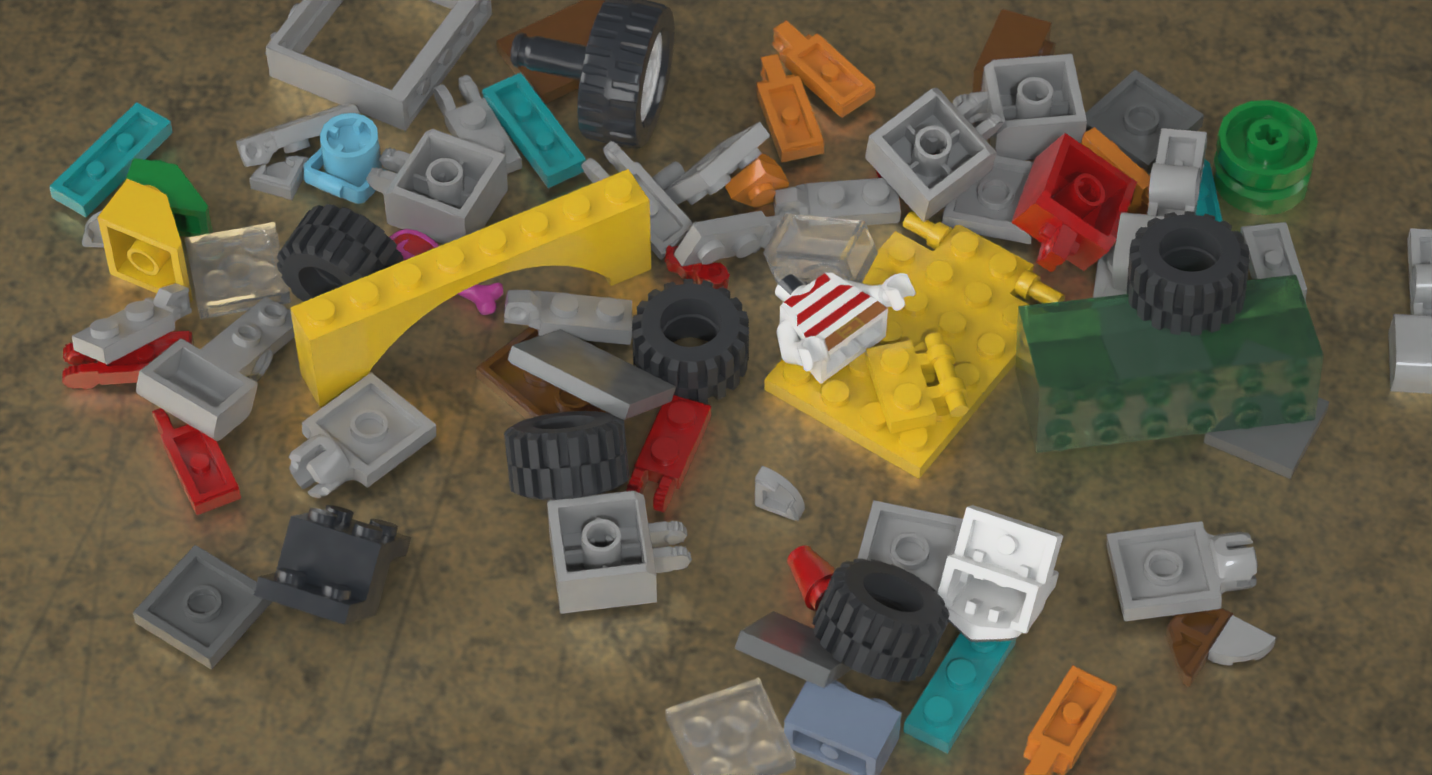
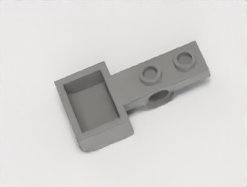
M1161 128L1156 163H1153L1150 176L1147 215L1121 212L1113 258V289L1127 290L1130 245L1140 227H1147L1148 221L1155 217L1164 219L1167 213L1175 212L1177 215H1184L1185 211H1192L1196 215L1207 147V132Z
M1410 228L1407 239L1411 315L1394 314L1389 328L1390 391L1432 394V229Z
M264 297L201 349L180 338L139 371L136 386L137 394L214 440H221L249 416L253 407L257 382L267 371L273 354L295 337L291 311L270 298Z

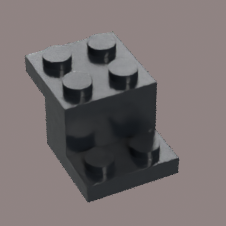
M326 505L325 510L310 508L309 513L290 517L276 572L258 577L254 596L344 625L376 616L391 560L407 556L411 537L397 533L398 526L384 520L370 519L369 524L352 519L354 512L343 507Z

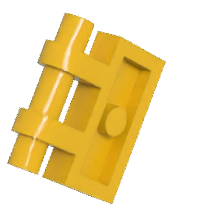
M939 332L930 333L925 337L924 341L928 349L925 353L916 354L911 340L866 348L865 361L890 434L936 425V408L948 406L952 417H961L968 412V406L965 401L968 393L963 379L956 376L953 367L956 362L953 350L950 345L945 344L943 336ZM936 373L939 384L927 387L924 375Z

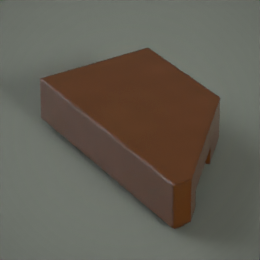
M1221 607V609L1174 615L1167 626L1166 637L1184 685L1191 686L1208 660L1211 647L1234 613Z

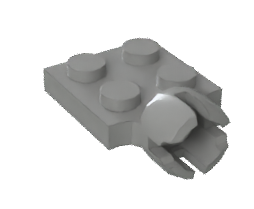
M371 372L302 422V434L308 440L290 452L291 465L289 469L293 478L302 489L309 487L314 482H318L316 486L308 491V494L315 498L327 496L344 482L350 480L359 481L368 488L436 437V424Z
M1199 521L1107 534V550L1124 622L1221 609L1222 593L1249 589L1255 586L1257 578L1254 574L1257 573L1258 568L1256 551L1254 547L1244 546L1246 544H1253L1249 533L1240 531L1214 536L1208 534L1204 529L1203 522Z

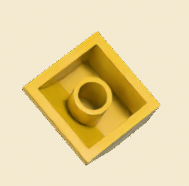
M126 179L97 217L110 274L154 293H157L159 288L175 283L189 288L188 294L191 303L193 299L182 243L167 195L154 186L142 185Z

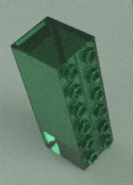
M1297 275L1247 280L1244 307L1241 313L1235 314V320L1229 325L1221 323L1220 330L1211 333L1208 330H1202L1201 335L1191 336L1190 332H1181V335L1170 334V329L1163 328L1158 330L1152 327L1151 320L1143 321L1137 316V309L1131 308L1128 302V294L1018 306L1015 372L1036 453L1142 440H1157L1193 434L1201 435L1209 432L1251 429L1278 424H1295L1315 420L1324 355Z

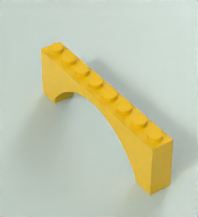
M627 169L290 307L300 373L318 406L320 408L324 407L367 376L386 350L424 315L458 293L505 273L540 266H570L597 272L605 276L609 284L613 286L651 270L650 200L630 170Z

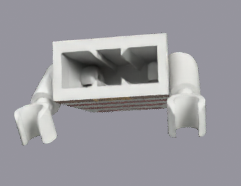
M824 273L808 285H805L794 274L785 276L775 289V295L783 301L780 306V324L776 331L783 361L788 364L803 366V369L810 371L819 383L826 381L866 352V348H871L886 337L887 307L892 306L893 310H901L905 306L903 298L907 296L913 297L916 294L908 275L905 273L895 274L886 279L882 285L874 286L846 279L843 280L834 273Z

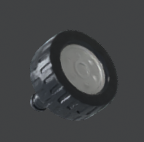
M605 0L594 21L587 46L541 36L528 37L526 33L520 32L513 40L510 62L514 67L520 68L525 66L529 70L580 80L577 110L581 134L587 139L605 144L612 141L620 147L642 148L647 144L656 127L668 86L674 48L673 12L667 5L650 0Z

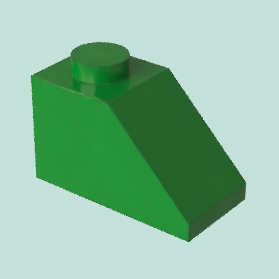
M133 158L126 179L142 185L154 186L167 195L179 236L211 241L213 230L208 205L178 165L161 160L151 161Z

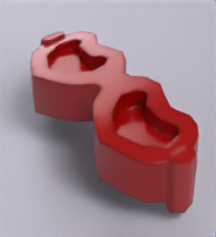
M667 246L665 263L668 271L677 273L682 279H693L696 284H702L703 280L713 282L714 289H719L720 287L728 288L730 274H728V270L724 265L713 262L703 265L702 263L681 266L674 255L678 246Z

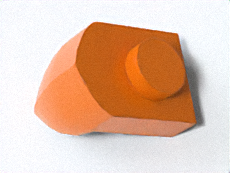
M762 153L725 185V188L731 199L758 208L773 202L776 194L775 190L788 188L789 181L778 163Z

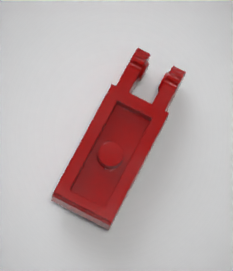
M189 330L169 332L109 364L75 351L73 343L69 342L68 345L66 344L63 347V359H65L69 367L63 370L62 383H64V386H68V388L78 390L79 388L92 389L99 383L100 385L137 383L139 371L180 338L194 346L192 332Z
M673 395L671 402L662 405L636 461L631 479H629L626 492L636 491L643 494L648 480L659 483V487L656 489L653 497V510L665 512L675 490H680L711 420L712 406Z
M162 408L152 411L153 418L161 435L163 447L196 516L241 499L239 486L216 440L189 424L173 429L168 413Z

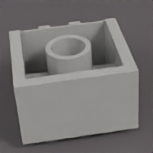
M1072 54L993 60L984 66L982 92L970 93L968 95L966 93L964 95L960 94L952 103L955 107H958L978 93L986 102L982 109L968 120L970 124L975 128L995 113L1004 121L1000 129L993 136L989 137L991 147L997 152V156L1019 160H1035L1040 153L1064 133L1081 143L1083 134L1086 131L1087 120Z
M938 88L930 89L869 135L865 158L923 222L927 221L992 171L997 152L986 140L1000 129L1004 121L995 113L975 128L970 124L968 120L976 115L986 102L978 93L958 107H955Z
M435 129L424 133L411 154L400 150L397 151L395 148H386L379 160L387 170L377 167L372 168L366 178L370 187L384 194L387 224L403 230H417L441 244L449 243L483 229L508 190L505 154Z
M636 491L547 501L549 535L560 614L657 602L656 573L683 570L692 561L691 554L686 547L669 546L679 545V543L684 542L688 536L686 527H684L682 522L678 521L648 523L644 495Z

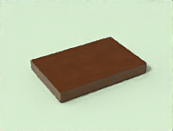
M605 0L579 1L496 40L497 52L515 74L522 73L544 104L579 89L580 80L529 70L525 66L520 68L514 67L510 62V54L515 36L521 32L526 33L528 37L541 36L587 46L594 21Z
M529 326L476 367V378L525 419L574 411L608 413L508 361L512 345L539 337V330Z

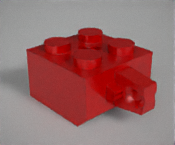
M1064 133L1035 158L1011 223L1042 243L1036 263L1049 272L1054 271L1057 265H1062L1066 260L1085 271L1107 254L1116 242L1121 212L1127 213L1137 181Z

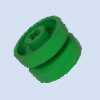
M1273 100L1249 101L1234 107L1222 120L1216 143L1217 151L1213 160L1212 173L1215 188L1225 202L1236 209L1255 215H1276L1294 208L1306 196L1310 183L1312 165L1318 145L1315 127L1306 115L1289 104Z

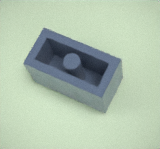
M806 681L784 720V747L850 775H880L899 740L901 712L894 710L890 704L876 698L868 699L849 691L846 686L838 681L832 682L825 688Z

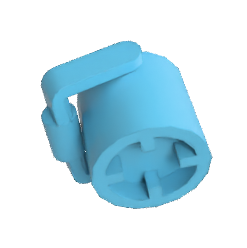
M357 113L340 114L324 124L320 132L321 148L304 164V181L334 196L361 204L366 202L376 192L366 180L372 168H382L379 160L381 153L378 131L374 122L364 115ZM323 165H324V168H325V172L319 171V169H320Z

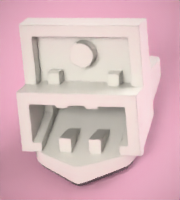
M974 505L967 507L955 552L947 556L938 590V595L942 597L946 603L945 607L949 610L950 616L948 621L971 642L1011 641L1016 639L1021 633H1028L1029 628L1042 612L1047 597L1056 586L1059 572L1054 570L1063 535Z

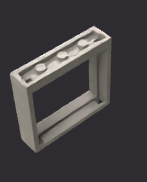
M302 0L301 3H296L292 7L288 19L279 31L270 35L271 41L265 47L269 74L275 79L337 104H353L358 107L360 113L406 131L433 95V88L442 83L492 15L491 0H429L452 10L392 90L303 55L302 53L343 0Z

